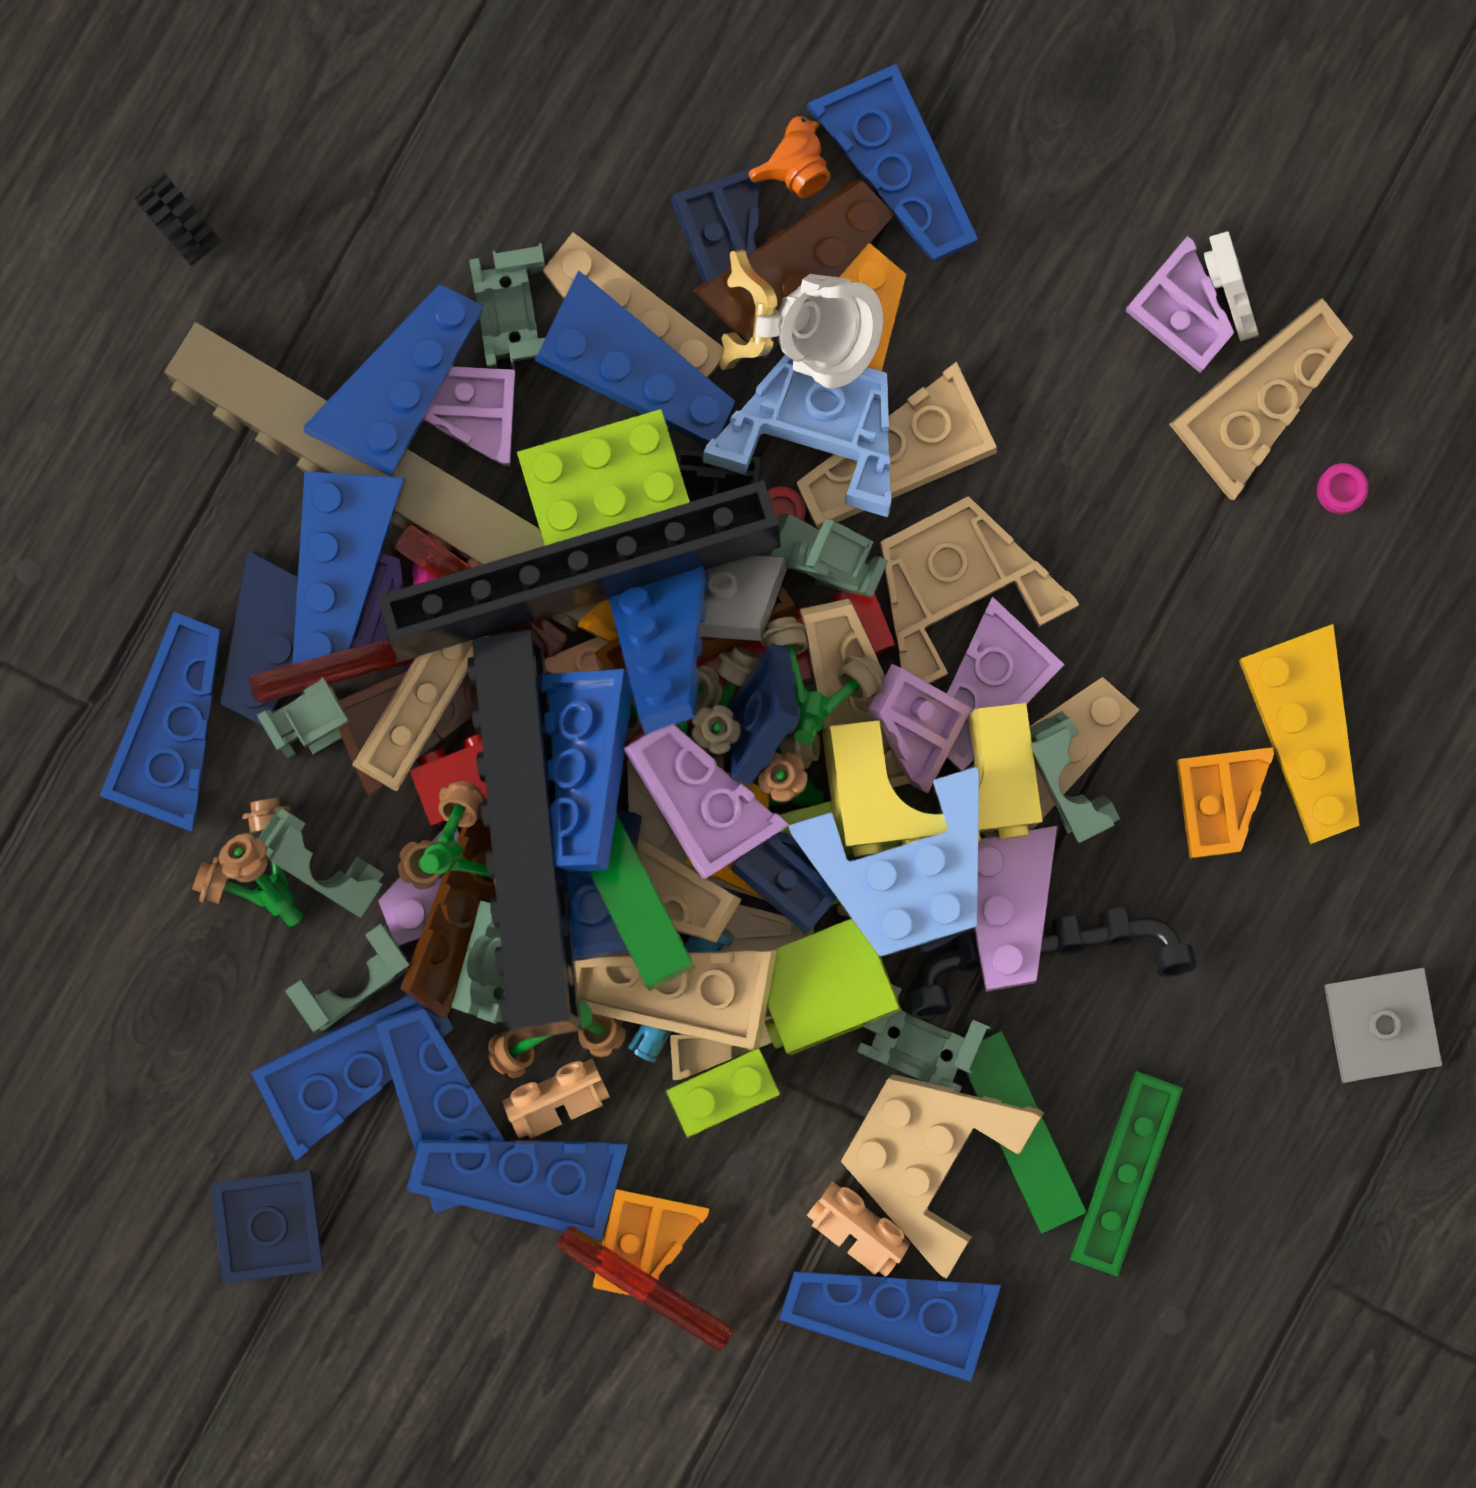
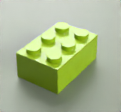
M661 409L517 452L545 546L690 502Z

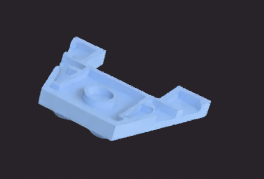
M785 354L757 386L756 393L741 411L737 410L731 416L728 426L716 439L712 438L705 447L703 453L704 463L744 475L747 472L761 434H768L855 460L858 463L846 494L845 505L888 517L891 507L887 373L867 367L851 383L839 388L829 389L822 386L819 382L816 383L812 376L794 371V360Z
M977 767L933 780L948 828L946 832L855 861H848L846 859L832 812L788 826L794 840L812 862L879 957L977 927L979 772Z

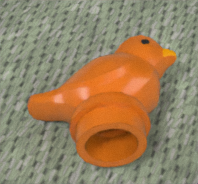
M796 116L790 120L785 130L784 139L770 160L749 171V177L752 182L756 183L768 179L784 181L787 188L791 192H795L801 199L809 198L818 193L828 183L831 176L826 168V161L820 157L821 145L818 137L815 135L820 125L819 122L811 121L803 116Z

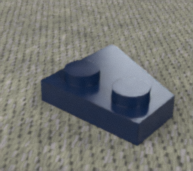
M783 832L774 834L746 852L730 867L732 872L805 934L814 927L837 899L797 842ZM845 854L848 861H855L866 857H853V854Z

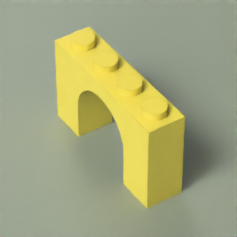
M1026 703L976 709L969 713L968 723L974 767H977L979 772L978 842L981 841V832L997 830L999 832V839L1028 836V827L1039 824L1043 820L1033 750L1030 746L1032 741ZM879 720L830 726L822 731L833 818L843 849H852L853 857L871 856L883 852L882 845L901 842V846L948 830L943 814H927L917 811L905 804L892 789L886 771Z

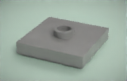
M753 555L705 570L708 578V593H704L703 598L706 612L705 622L701 623L700 636L762 641L787 571L784 558Z
M1424 968L1324 985L1342 1083L1442 1066Z

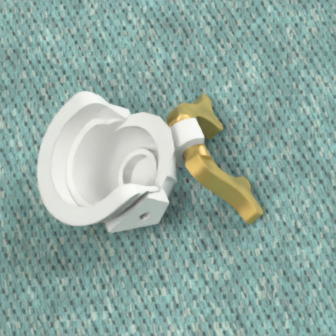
M745 250L730 252L732 273L727 280V284L730 288L740 286L749 290L756 307L753 337L750 338L749 343L744 341L736 332L723 334L722 342L725 350L719 363L722 370L734 368L742 358H755L767 355L774 344L772 337L779 336L778 341L782 352L794 360L793 370L812 376L816 383L819 382L826 388L834 389L845 386L864 372L878 349L883 329L881 302L872 288L860 282L850 283V279L809 274L802 279L801 286L797 290L782 298V305L778 311L775 310L777 297L773 288L753 270Z

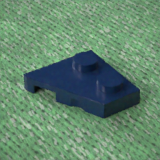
M760 165L675 193L670 199L703 283L711 281L727 270L726 267L731 264V251L743 249L748 256L756 250L755 233L759 220L758 198L760 182H752L749 177V171Z

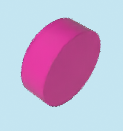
M1346 463L1331 466L1322 474L1317 484V496L1320 503L1325 509L1335 514H1348L1355 511L1363 504L1368 494V482L1364 473L1354 465Z

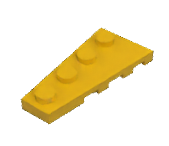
M1333 624L1241 658L1239 660L1310 844L1359 826Z

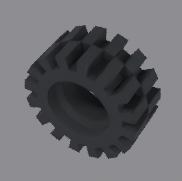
M165 173L134 197V200L191 267L222 242L200 213Z

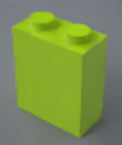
M852 919L777 948L767 1003L772 1018L765 1020L767 1031L775 1049L784 1046L787 1054L794 1055L902 1011L881 957H879Z
M759 1048L666 1091L687 1137L780 1095Z

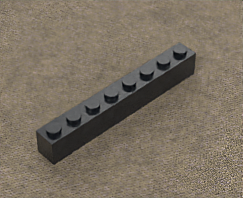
M763 480L377 596L397 662H401L601 602L622 594L630 588L643 587L702 566L707 570L780 548L779 523Z
M531 630L473 639L474 656L468 658L467 666L471 684L474 687L477 686L478 704L472 706V719L477 734H481L483 752L477 753L476 762L479 777L482 782H486L487 800L481 802V814L486 830H490L492 848L486 850V866L490 878L495 879L497 896L491 898L490 911L494 926L500 928L501 946L495 948V963L499 976L504 977L506 996H501L499 1002L501 1019L504 1026H509V1030L522 1040L582 1031L566 871L556 867L554 864L550 805L556 799L554 782L548 778L547 761L553 759L551 736L545 733L544 713L549 712L548 693L542 691L541 674H546L544 645Z

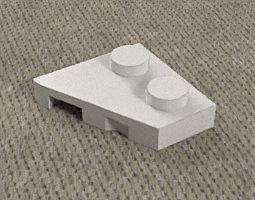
M1229 232L1210 236L1209 239L1213 250L1205 252L1204 257L1214 289L1224 288L1240 342L1258 337V330Z

